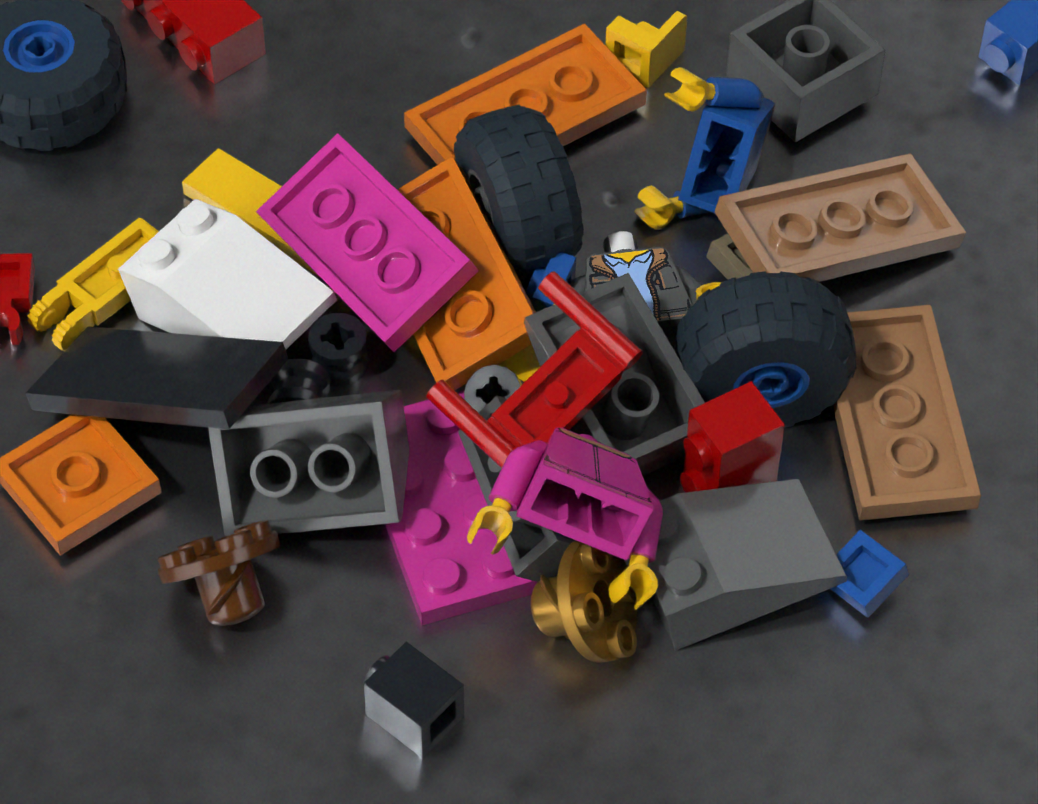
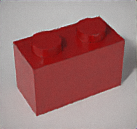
M752 381L689 410L687 438L684 439V471L680 476L684 492L777 481L785 424Z

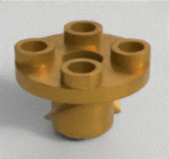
M577 540L573 541L563 553L558 575L547 578L542 574L540 581L532 591L531 612L539 630L550 637L565 635L567 639H570L577 651L592 662H609L632 656L637 647L635 633L637 610L634 608L636 593L630 586L627 594L617 603H613L608 591L610 583L629 565H626L622 558Z

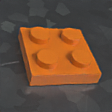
M72 414L0 457V484L60 556L161 493L158 477L105 417Z

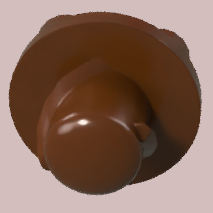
M268 519L233 530L234 534L215 541L213 536L193 540L178 546L176 551L158 557L160 565L158 573L161 582L166 584L195 577L206 616L213 625L229 626L251 619L265 605L263 593L261 592L251 559L272 551L281 545L277 532L272 531Z

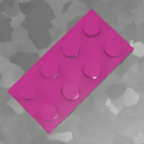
M338 133L256 211L393 352L403 345L479 271L465 254Z
M464 390L457 392L464 399ZM429 400L404 406L410 450L403 517L399 523L385 524L421 625L532 595V591L538 582L515 575L505 547L503 546L499 553L491 554L497 543V537L494 532L486 528L478 529L472 543H468L467 534L477 513L488 505L458 431L460 429Z

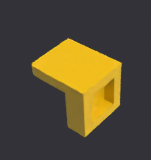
M676 11L660 29L644 21L636 25L618 15L606 27L605 45L644 87L649 88L685 51L687 15Z

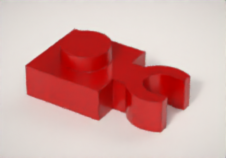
M32 253L0 254V327L9 328L12 345H19L23 338L19 313L30 312L29 310L32 309L35 275Z

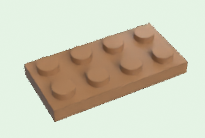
M911 153L719 197L714 211L753 273L764 271L766 273L791 272L799 277H809L818 282L960 248L966 234L962 225Z
M931 305L847 312L855 339L856 371L841 397L833 404V409L859 521L978 509L981 493Z

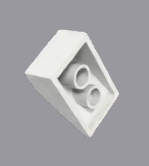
M194 199L187 207L182 209L175 218L118 269L138 319L168 333L283 342L286 350L337 301L333 290L238 216L198 199Z

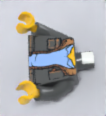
M619 231L608 235L603 242L605 253L592 254L586 258V275L574 278L570 285L580 294L629 273L676 353L675 336H677V326L682 317L685 316L690 306L696 303L699 296L708 289L712 290L720 286L721 282L702 285L683 267L674 265L668 250L662 247L638 249L636 237L630 232Z

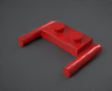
M555 271L549 273L542 280L538 289L581 329L576 331L488 420L481 416L443 379L434 384L426 395L429 401L501 468L511 451L517 447L538 440L548 443L555 428L570 430L622 379V373L631 368L643 353L638 346Z

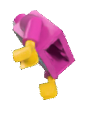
M555 428L548 443L538 440L511 451L488 498L492 505L482 508L477 513L468 530V543H472L478 529L486 528L494 532L497 537V543L491 554L499 553L513 527L509 512L517 511V517L624 560L630 559L629 566L610 583L608 591L613 603L620 601L627 594L630 586L636 593L634 605L636 610L656 593L658 581L654 572L648 567V563L654 562L656 558L663 508L657 497L646 486L637 460L626 453L599 443L590 435L577 434L564 428Z

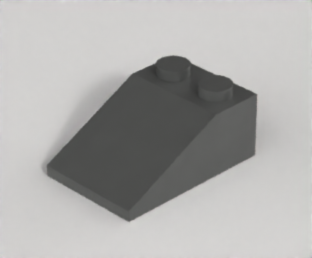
M626 273L580 293L592 306L638 346L643 353L631 368L622 373V379L569 431L590 435L599 443L632 456L637 460L642 476L684 458V439L687 438L689 410L705 402L689 375L683 370V364L630 274ZM556 305L531 314L524 319V325L540 367L576 331L581 329Z
M799 479L678 493L660 501L663 508V518L655 561L648 563V567L654 572L658 581V588L652 599L675 651L847 582V576Z

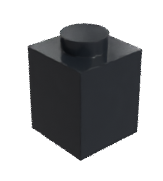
M407 641L391 657L385 655L379 658L365 676L363 684L366 715L421 758L464 717V684Z

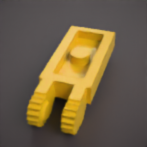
M136 219L57 280V286L42 296L41 300H37V303L33 304L32 309L29 310L30 313L27 315L29 325L42 332L51 328L53 324H57L56 329L53 330L54 333L51 335L53 337L51 341L60 350L65 351L87 327H94L95 324L99 326L131 301L118 269L159 231L144 219ZM70 305L75 307L76 309L63 320Z

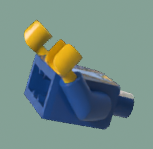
M682 67L675 68L670 75L682 82V85L674 93H665L664 96L691 112L698 110L704 103H706V106L702 111L681 190L674 192L673 198L669 199L652 185L643 188L638 193V199L645 206L635 209L634 213L648 226L655 230L662 229L671 222L675 214L679 218H686L710 212L715 213L714 211L720 196L747 189L757 169L775 109V103L770 99L764 98L762 91L755 83L747 79L710 77L705 81Z

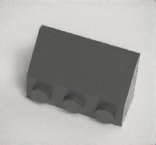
M401 390L249 405L230 429L208 427L225 536L234 534L233 530L267 519L272 531H276L277 534L399 523L402 521L410 448Z

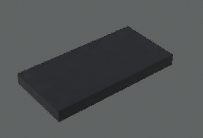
M87 327L25 394L31 409L36 411L230 429L286 363L288 356L283 342Z

